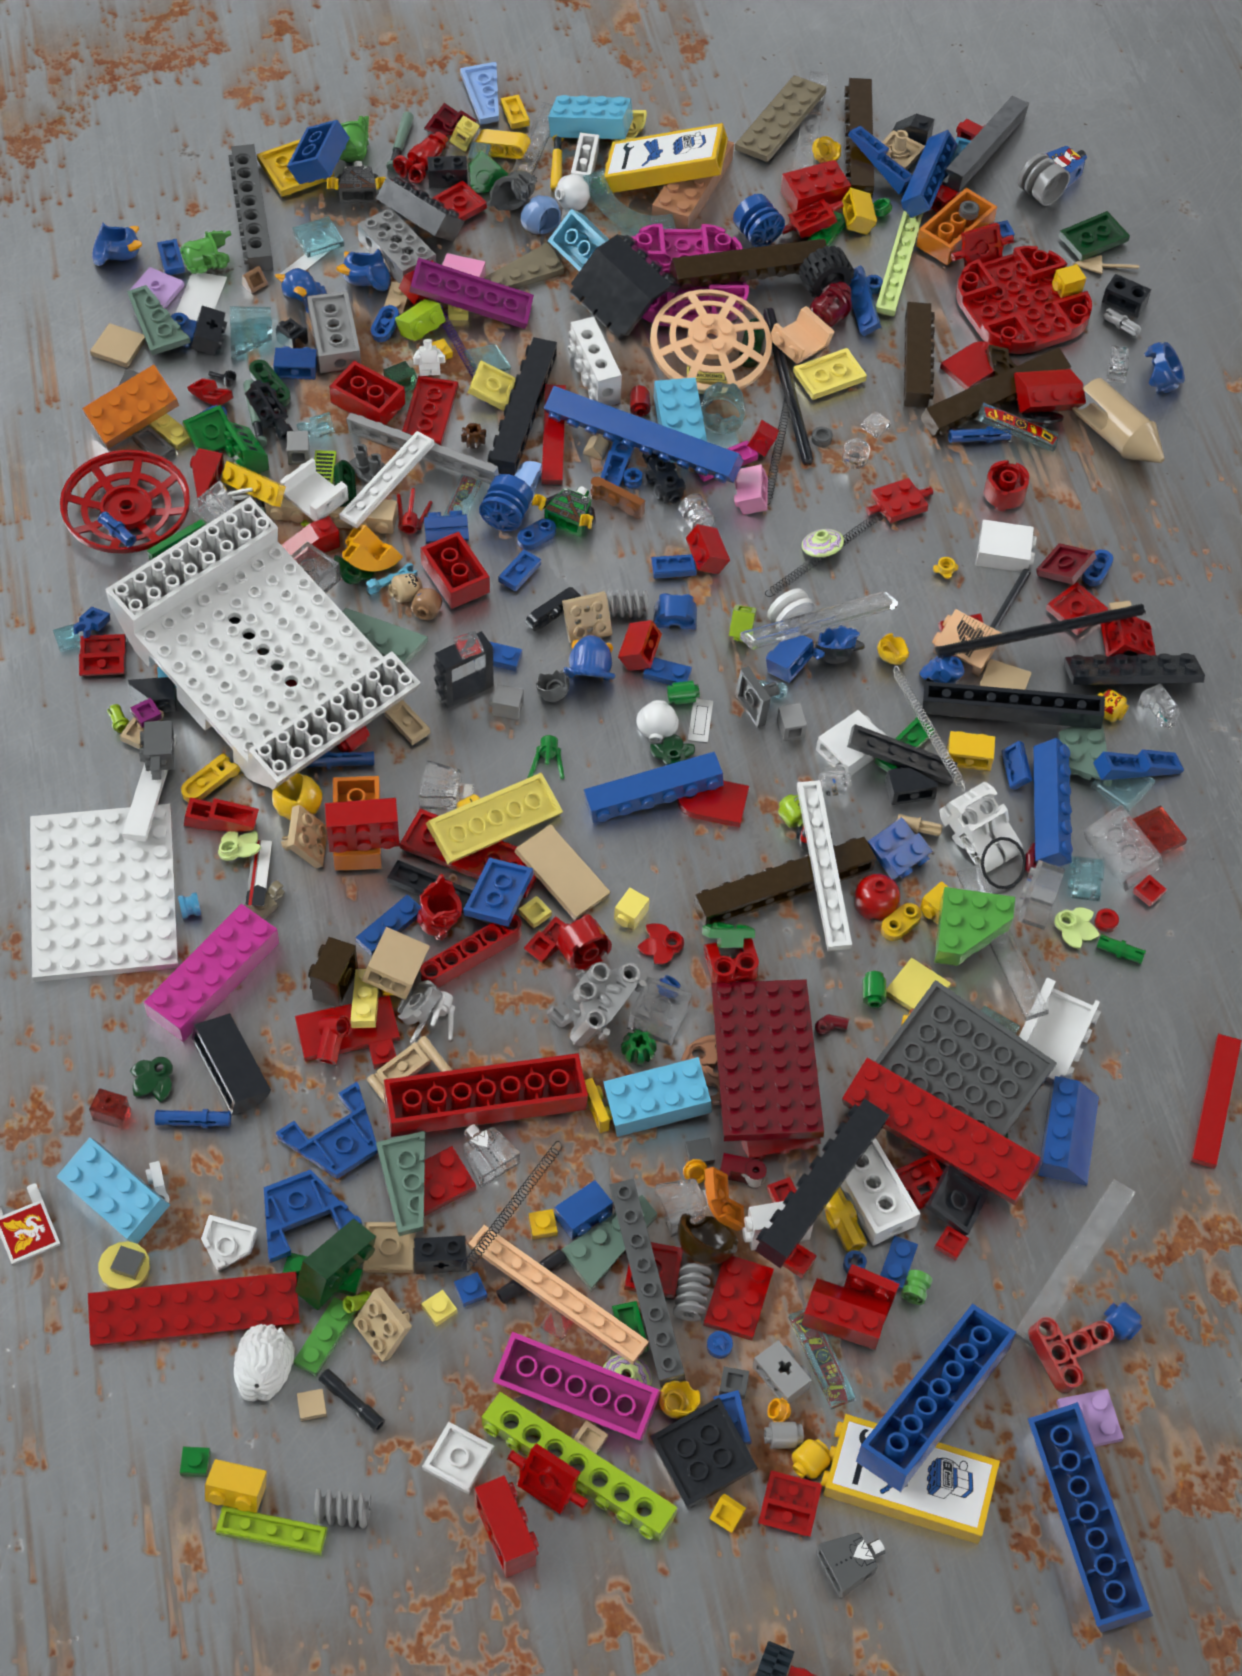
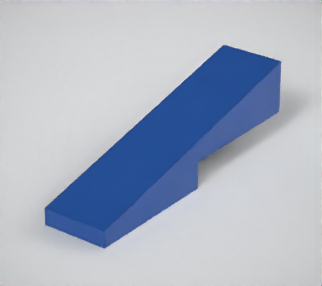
M859 126L851 130L848 136L899 195L904 193L912 174L886 155L889 148L864 128Z
M615 440L611 451L609 450L601 478L621 487L624 472L628 468L635 447L633 446L632 449L627 448L620 441Z
M1142 749L1138 755L1103 751L1093 762L1101 780L1181 774L1184 771L1176 753Z

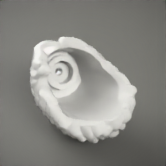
M265 1324L252 1326L239 1342L238 1350L235 1353L234 1378L241 1397L246 1401L258 1399L260 1401H267L281 1390L282 1385L288 1379L294 1361L295 1348L282 1328L277 1330L273 1324L268 1326Z

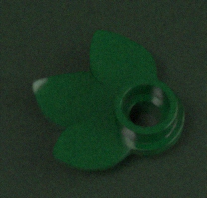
M335 555L333 558L334 566L340 571L341 578L347 584H358L361 580H370L374 575V571H365L354 567L340 556Z
M673 734L672 736L665 737L662 744H651L650 751L655 758L662 759L666 766L693 756L695 746L690 743L684 744L680 736Z
M156 1057L152 1061L141 1060L134 1064L130 1070L131 1074L137 1077L132 1085L135 1097L144 1096L152 1092L159 1102H163L172 1089L170 1076L173 1072V1065L166 1057ZM159 1065H163V1070L157 1072L156 1068Z

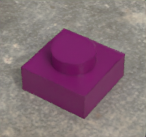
M151 698L130 707L131 713L142 728H144V722L162 719L161 712Z

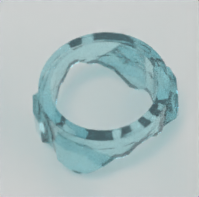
M716 382L706 389L701 403L704 426L718 434H730L742 426L745 417V403L743 394L736 384ZM713 400H726L738 409L740 417L737 418L733 415L723 418L718 413L709 414L706 412L705 406Z

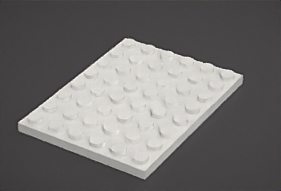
M171 804L157 805L147 841L123 839L122 833L131 807L30 816L32 978L34 982L179 967Z

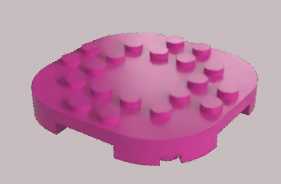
M652 224L641 228L637 235L631 236L636 241L635 245L637 247L645 249L652 261L656 260L663 266L662 270L665 273H670L669 267L672 258L743 249L735 236L731 238L725 233V229L710 224H701V229H663V224ZM735 281L725 285L712 284L708 287L697 286L687 290L679 289L676 293L666 292L653 301L642 318L653 323L658 312L670 300L695 290L712 289L724 291L747 301L749 285H747V282ZM697 296L700 301H718L723 303L727 301L723 297ZM688 298L679 301L666 310L663 315L675 317L678 312L692 303ZM736 302L733 305L740 312H743L745 309L744 306ZM703 306L707 314H719L722 309L716 306ZM693 309L687 312L681 319L692 322L699 315ZM730 311L726 318L732 322L738 316ZM659 322L660 326H671V324Z

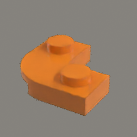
M715 1167L705 1169L704 1185L707 1202L712 1214L723 1225L735 1231L742 1230L745 1227L744 1206L729 1198L728 1175Z

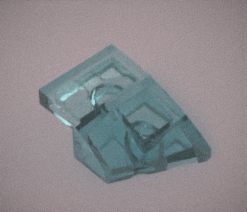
M230 306L231 359L272 341L271 307Z

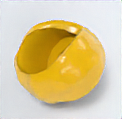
M300 773L289 778L272 792L273 806L280 816L291 820L292 807L301 805L312 815H315L323 798L319 785L311 777Z

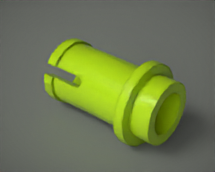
M113 704L109 706L110 709H107V713L112 720L113 730L117 733H122L129 724V720L125 718L121 706Z
M363 1291L359 1295L347 1296L343 1300L344 1310L347 1313L361 1310L372 1293Z

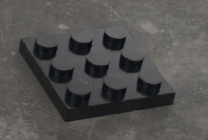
M719 1397L650 1436L688 1509L758 1469Z

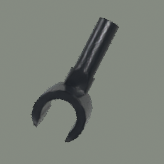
M231 370L226 371L225 374L212 371L208 373V376L223 380L227 387L232 386L233 380H236V373Z

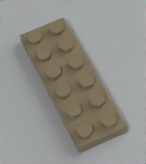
M793 75L735 143V150L768 162L826 94V86Z

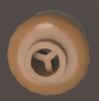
M420 589L415 594L411 610L419 619L432 620L439 613L442 606V598L434 589Z

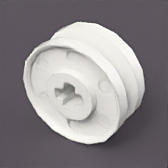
M792 589L782 594L771 604L767 617L772 624H775V628L780 634L787 635L791 629L799 631L808 624L816 613V605L809 599L803 589Z

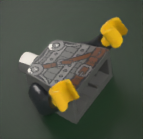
M355 161L352 166L344 167L342 174H339L336 178L328 177L327 189L331 188L332 190L339 191L340 203H377L376 190L381 189L386 177H379L373 173L372 167L364 166L361 161Z

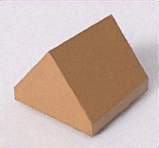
M260 266L242 275V285L251 294L268 285Z

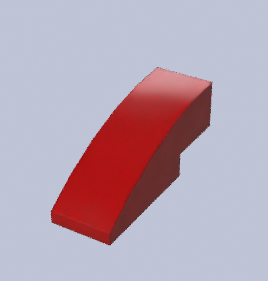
M190 797L183 826L211 831L254 830L259 809L213 798V802H208Z

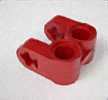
M744 938L743 948H739L740 953L734 959L728 956H721L716 942L704 944V955L713 983L746 982L757 979L759 959L752 938Z

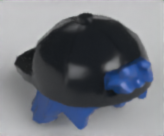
M842 625L833 630L828 627L824 633L820 632L819 639L813 649V657L816 660L821 658L832 665L844 663L850 659L853 651L863 650L865 645L857 640L860 632L856 629L846 628V626Z

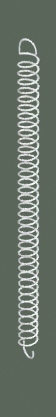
M894 667V678H895V680H896L897 683H898V680L896 679L897 676L895 677V675H896L895 673H896V672H895V667ZM902 675L901 677H904L903 680H906V682L902 683V685L905 683L909 684V682H907V679H905V676ZM909 687L908 689H911V691L907 692L905 696L910 704L909 697L915 694L912 688ZM914 696L913 698H916L915 701H918V703L914 704L912 708L917 716L919 714H917L915 711L917 708L922 706L921 703H919V700H917V697ZM921 708L920 710H918V712L923 710V712L920 713V715L923 713H925V715L922 717H917L918 720H920L921 725L925 729V732L929 736L930 741L934 745V748H936V751L939 754V756L942 755L941 752L944 750H946V752L943 753V755L946 753H948L949 755V752H947V749L945 748L943 750H940V753L938 752L939 749L937 750V747L940 744L944 745V743H942V740H940V737H938L939 734L935 733L933 735H930L932 732H934V730L928 732L930 729H932V727L926 729L928 726L932 724L929 720L923 723L926 719L929 718L928 715H926V712H924V709ZM948 755L945 757L940 756L948 772L949 770L957 769L953 773L959 772V774L955 775L956 777L961 775L956 765H954L955 762L946 763L948 760H951L950 758L944 760ZM949 772L950 776H952V779H954V782L955 780L958 781L959 779H961V777H959L958 779L953 778L955 776L951 775V772Z

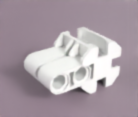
M983 782L939 810L944 826L946 827L950 824L955 833L951 836L957 845L966 849L981 873V856L985 847L992 840L999 837H1009L1018 842L1023 849L1019 838L1008 822L1007 808L1004 804L1000 806L994 799L997 792L987 782ZM980 806L985 808L986 814L981 811ZM962 816L968 820V825L963 822ZM1000 840L995 842L985 855L984 867L986 874L1002 865L1003 862H1007L1021 854L1017 846L1010 841Z

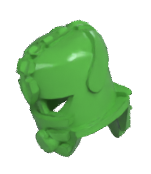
M359 116L358 121L341 123V126L350 138L339 158L340 160L354 163L365 158L367 145H369V116Z
M206 231L204 238L185 242L180 249V253L187 269L193 274H200L206 272L209 268L215 270L216 268L223 269L227 267V263L230 262L229 255L218 252L217 249L225 245V239L232 235L231 231Z

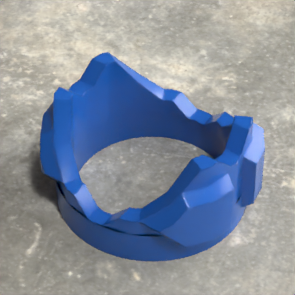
M1158 342L1150 345L1144 353L1145 357L1153 358L1154 370L1149 380L1150 386L1157 387L1156 393H1170L1178 389V386L1184 383L1185 375L1177 353L1168 342Z

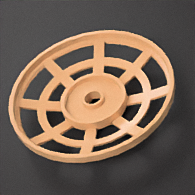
M710 289L690 291L675 297L665 304L656 315L652 324L650 346L655 362L669 379L685 378L672 369L663 358V356L675 352L682 362L691 367L687 378H696L699 371L706 373L724 372L728 384L709 385L696 382L698 393L723 395L746 388L762 375L771 356L772 340L766 321L754 306L734 294ZM697 296H717L726 298L727 301L725 303L700 301ZM688 298L692 303L678 312L675 317L663 315L666 310L679 301ZM735 302L752 312L759 321L749 322L742 312L733 307ZM703 306H716L722 309L719 314H707ZM693 309L699 315L692 322L681 319L687 312ZM731 311L743 323L733 325L726 317ZM659 322L671 324L669 332L671 344L659 349L657 342ZM677 326L688 329L687 338L677 341ZM764 329L766 349L764 356L753 350L755 341L753 330ZM747 330L749 338L747 346L736 340L737 332ZM714 334L717 336V338L710 339L707 337V335ZM690 346L697 354L695 360L686 356L681 348ZM734 348L743 353L737 360L729 363L727 355ZM749 357L760 363L752 373L741 380H735L732 370L741 366ZM705 358L719 359L721 366H708L702 363Z

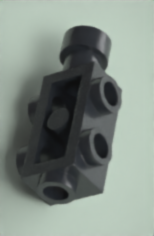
M254 381L244 393L265 428L274 427L279 440L286 439L287 431H293L290 424H287L285 421L288 418L286 407L281 405L277 398L276 390L271 388L268 382Z
M643 453L642 458L647 464L645 477L648 483L653 482L655 486L654 493L657 499L662 498L664 503L671 502L674 504L679 502L684 496L686 485L683 478H679L675 464L673 462H665L653 453L651 456Z

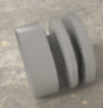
M1038 153L1022 168L1018 177V185L1021 189L1032 195L1040 204L1047 206L1055 202L1063 194L1069 183L1070 174L1061 165L1055 164V161L1049 158L1047 154Z

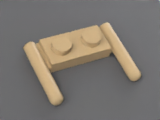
M423 1036L417 1043H413L378 1069L375 1074L370 1075L367 1081L385 1104L383 1094L384 1079L416 1075L428 1066L431 1061L435 1063L441 1072L452 1069L428 1038Z

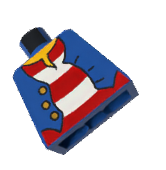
M1064 146L1045 153L1055 161V164L1061 165L1069 172L1070 180L1067 187L1082 175L1085 160L1087 159V155L1083 150L1075 152L1069 146Z

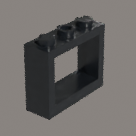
M482 631L466 638L469 640L462 653H460L457 647L458 642L435 653V665H433L436 674L434 677L436 684L435 693L438 701H443L447 708L494 686L493 646ZM477 641L481 649L480 652L469 656ZM475 660V672L452 682V670Z

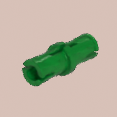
M1101 934L1096 948L1115 954L1119 959L1123 957L1140 965L1146 953V950L1126 944L1127 941L1125 940L1118 941L1104 934Z

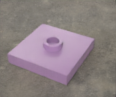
M149 267L130 290L147 285L165 309L183 289L184 281Z

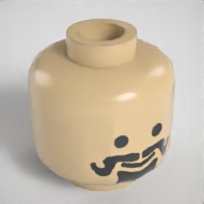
M413 573L394 576L388 589L391 597H394L398 603L413 601L415 594L420 589H423L420 578L416 577Z

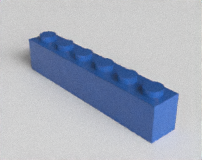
M949 130L928 138L901 200L902 208L908 213L910 218L929 211L933 205L946 174V168L949 166L957 147V143Z
M1058 738L1033 746L1035 861L1048 871L1072 863L1071 853L1073 852L1070 816L1072 813L1070 805V750Z
M714 751L584 789L585 802L592 822H605L610 818L620 815L626 816L641 809H650L661 803H671L678 798L691 797L706 790H715L724 785L723 772Z

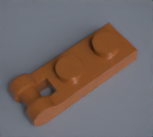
M593 477L591 479L590 496L592 499H601L609 505L615 506L639 519L645 514L644 499L601 477Z

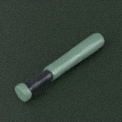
M409 111L404 112L392 149L393 153L386 165L389 171H395L393 160L402 153L414 116Z
M252 379L244 381V392H246L250 388V384L254 382ZM246 397L255 437L260 445L264 447L267 444V439L263 435L262 423Z

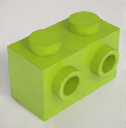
M424 299L395 318L400 335L414 341L422 339L425 334L438 329L439 325L446 322L440 303Z

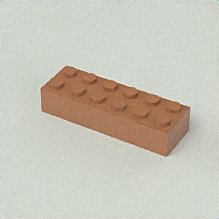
M727 142L721 175L665 184L652 204L651 222L663 224L664 227L669 229H691L733 160L734 142Z

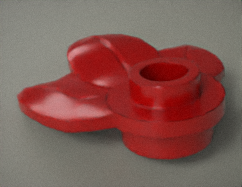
M651 923L646 925L649 938L637 946V949L642 954L654 956V964L661 965L671 961L674 954L679 953L684 948V938L680 933L670 931L666 925ZM674 942L676 945H670L669 943Z

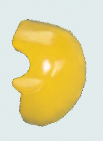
M673 1380L665 1383L660 1390V1407L670 1418L680 1420L696 1411L701 1404L700 1391L693 1390L688 1381L679 1382Z

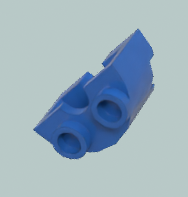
M668 593L659 595V600L654 605L653 622L657 628H669L671 625H678L681 629L697 630V606L693 596L689 594L670 595Z

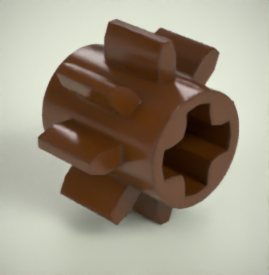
M469 423L466 428L462 427L461 442H466L467 448L478 449L481 444H485L486 429L481 430V424Z

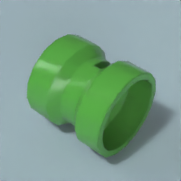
M910 1270L906 1278L908 1283L903 1286L901 1297L912 1304L923 1305L927 1298L926 1290L931 1287L933 1279L923 1271Z

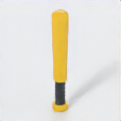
M557 135L552 137L554 150L552 151L550 189L555 192L558 182L562 178L561 143L564 138Z

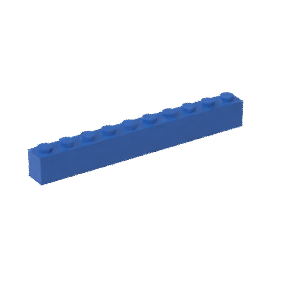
M556 386L553 387L544 406V409L549 414L548 417L557 422L564 420L573 428L583 427L586 432L592 435L600 433L606 440L611 442L618 440L623 446L630 449L633 446L637 447L642 453L650 456L653 453L665 462L672 460L684 469L691 467L696 469L695 471L703 476H707V474L712 475L714 479L722 483H726V481L734 483L744 461L737 452Z

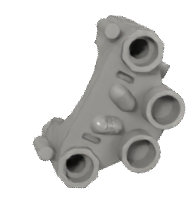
M601 962L595 963L587 972L580 969L576 973L580 981L563 1002V1005L570 1009V1013L562 1016L553 1007L548 1010L547 1015L559 1027H564L570 1022H574L570 1039L575 1045L582 1047L596 1035H599V1040L603 1041L610 1034V1030L605 1027L612 1021L634 990L640 992L645 987L646 981L643 979L639 980L641 971L636 964L628 962L621 968L609 970L606 964Z

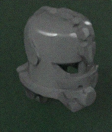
M513 170L507 176L495 182L490 191L491 199L488 201L487 206H495L498 211L520 208L534 193L535 184L538 182L537 177L524 170Z

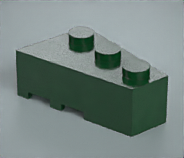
M353 1218L303 1260L295 1292L312 1307L319 1310L364 1260H368L373 1255L377 1236Z

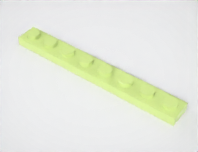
M903 212L876 304L877 313L895 316L924 213L910 218L907 212Z

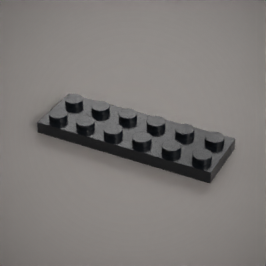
M1166 653L1159 655L1138 654L1137 656H1127L1124 654H1117L1115 656H1104L1101 654L1094 656L1073 655L1064 659V666L1073 685L1204 683L1205 673L1195 655L1189 653H1182L1180 655H1169Z

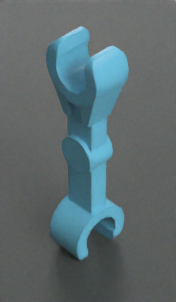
M408 563L397 573L389 574L380 580H368L366 583L368 588L366 590L370 595H374L382 587L391 584L394 576L413 573L417 577L418 571L409 572L413 570L414 565Z

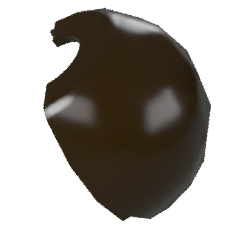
M687 1213L681 1215L677 1230L678 1240L682 1250L693 1261L706 1265H718L727 1261L737 1252L739 1241L729 1227L720 1223L715 1217L705 1216L700 1222L691 1223V1215Z

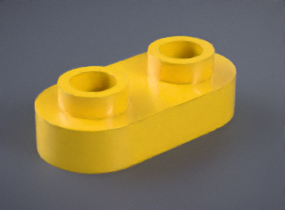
M913 903L901 905L883 920L881 926L882 936L889 941L900 940L919 924L921 919L920 908Z

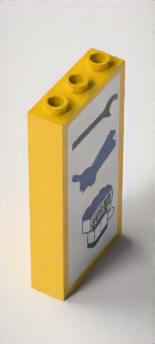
M719 123L612 142L611 150L608 152V162L605 164V174L602 176L603 183L606 184L609 193L721 175L728 142L724 125Z
M845 1414L843 1422L838 1421L834 1437L839 1438L837 1446L831 1445L829 1452L830 1461L832 1462L830 1471L824 1470L821 1485L825 1487L824 1497L979 1544L984 1531L1000 1463L999 1460L939 1442L908 1484L899 1492L856 1462L861 1444L878 1423Z

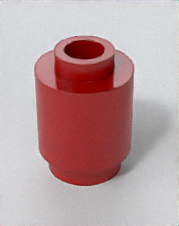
M642 385L633 387L629 394L630 412L635 416L643 417L651 411L650 392Z
M364 726L338 744L337 748L343 753L355 751L367 742V738L370 737L367 727Z

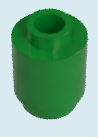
M691 680L676 682L667 686L669 704L695 703L696 698L700 697L699 685H694V681Z
M880 971L867 972L862 980L863 1003L870 1008H879L887 1001L886 978Z

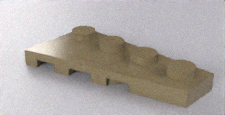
M549 242L487 275L484 279L518 289L564 274V267Z

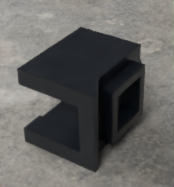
M291 318L286 321H280L275 328L277 341L283 346L296 348L295 340L297 338L305 345L308 343L307 328L302 327Z

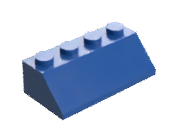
M1055 1076L1049 1093L1038 1176L1087 1186L1099 1096L1080 1081Z

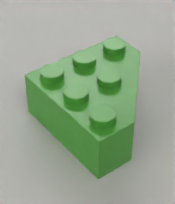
M944 887L940 902L934 963L958 966L973 953H977L990 944L993 939L1006 933L1010 929L1014 918L1015 897Z

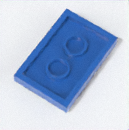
M489 858L463 909L464 916L509 926L534 875L533 868Z

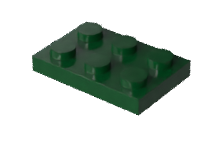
M1108 211L1062 229L1059 232L1060 239L1080 261L1128 242L1130 238L1126 230Z

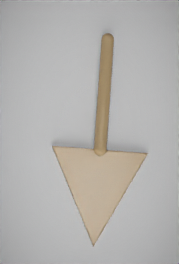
M1102 255L1072 263V265L1078 264L1081 268L1103 274L1102 268H1140L1139 265L1102 264Z

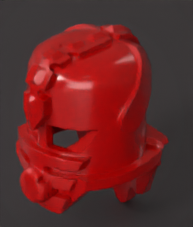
M440 874L437 880L431 883L419 895L422 908L418 912L417 922L425 933L434 936L436 940L442 941L446 939L447 933L458 921V917H461L462 904L455 892L452 881L445 880L444 875Z

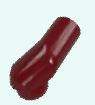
M1032 843L1025 854V871L1029 875L1031 873L1037 876L1041 865L1035 863V843Z
M827 1014L815 1023V1030L821 1035L827 1034L834 1028L847 1030L849 1018Z

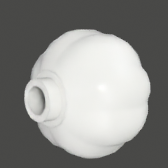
M578 174L562 177L555 190L557 202L566 211L571 209L579 211L583 209L591 195L588 183Z
M655 700L638 712L636 723L641 734L649 738L650 742L661 743L665 737L672 736L677 731L679 719L675 710L668 703Z

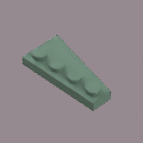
M147 285L127 291L151 355L191 343L189 336L181 330L180 325L172 319L170 313L166 308H163L160 301Z

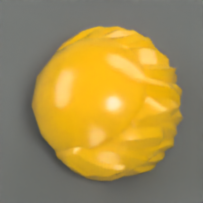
M822 136L813 142V156L819 163L832 160L837 161L841 157V145L828 136Z
M889 633L878 642V655L887 663L901 665L909 657V648L902 637H895L893 633Z

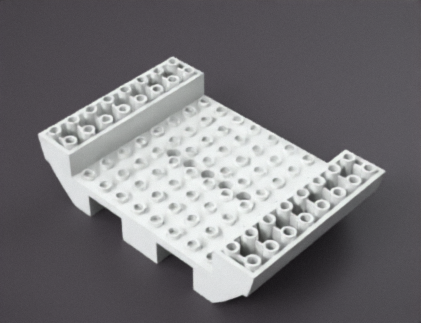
M251 497L105 589L110 607L114 611L137 655L149 668L157 664L177 686V700L205 731L213 727L233 749V763L240 767V771L245 777L255 783L270 787L272 790L406 698L421 684L392 651L383 657L278 542L277 525ZM238 617L241 621L238 624H232L229 622V619ZM250 632L253 633L255 637L251 640L245 639L243 635L245 633ZM266 648L269 653L267 655H260L257 653V650ZM273 664H280L283 666V669L274 671L271 666ZM292 679L298 684L294 687H289L285 682Z

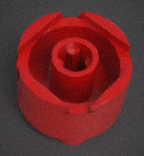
M1008 460L994 463L989 469L984 487V495L987 501L999 511H1005L1006 509L1016 508L1025 501L1029 485L1027 469L1017 462L1016 465L1011 464Z
M589 914L571 924L566 923L562 925L558 930L560 935L557 939V947L572 969L589 970L595 963L603 961L601 957L605 952L608 955L611 951L612 942L597 920Z

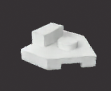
M213 1215L208 1216L201 1240L218 1272L251 1254L258 1228Z

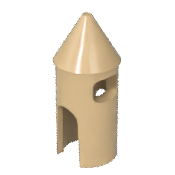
M1102 378L1092 380L1083 388L1103 409L1095 403H1090L1081 410L1073 407L1072 411L1115 448L1122 458L1162 463L1165 460L1157 425L1154 421L1148 419Z

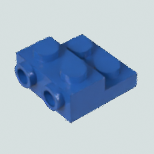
M902 817L867 841L876 859L893 880L899 876L904 879L913 872L911 867L915 864L919 867L930 860L928 855L933 852L920 833L915 835Z

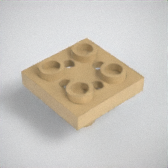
M893 130L882 141L889 148L886 155L907 171L919 159L925 148L924 145L908 138V133L904 130H898L897 132Z
M604 591L562 601L568 641L571 645L575 639L581 640L587 635H594L600 638L613 635L607 594Z
M301 805L292 807L289 834L282 837V840H284L281 841L282 847L286 851L292 850L314 868L323 867L327 842L326 825Z
M380 1287L372 1292L353 1321V1324L383 1362L391 1358L412 1325L409 1323V1313L402 1314L406 1312V1309H398L384 1289Z

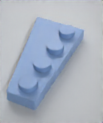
M496 62L460 68V75L480 125L499 122Z

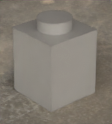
M287 431L288 465L302 464L309 460L308 431Z
M497 684L495 693L491 692L489 705L492 706V715L519 720L524 702V689Z
M786 704L778 707L777 723L783 741L805 738L807 723L801 704Z

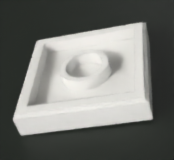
M448 1422L423 1464L422 1470L469 1495L495 1450V1446Z

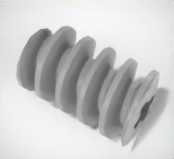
M611 589L608 590V607L613 617L616 616L617 611L620 612L621 617L625 616L626 611H628L630 618H633L635 611H637L639 618L642 617L643 612H646L648 617V593L646 590L643 591L642 596L639 595L638 590L634 591L633 596H631L629 590H626L624 596H622L621 590H617L615 596Z
M687 1263L682 1266L679 1271V1287H677V1297H675L674 1302L676 1306L673 1308V1314L676 1317L687 1321H699L701 1317L698 1314L706 1312V1308L701 1304L707 1303V1298L703 1295L709 1292V1289L704 1285L710 1284V1279L706 1277L712 1273L710 1268L695 1263Z
M317 1488L314 1502V1517L316 1516L318 1524H322L325 1517H327L329 1525H333L337 1518L339 1526H344L348 1519L350 1527H355L358 1520L361 1528L364 1529L366 1527L371 1510V1495L368 1501H365L363 1493H360L358 1499L354 1500L353 1493L349 1492L347 1498L343 1499L342 1491H338L336 1497L333 1498L331 1490L328 1489L325 1497H322L320 1488Z

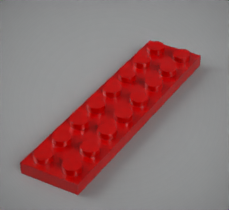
M296 1271L88 1293L90 1346L244 1331L259 1324L267 1326L273 1324L275 1327L300 1325L298 1294L295 1292L297 1286Z

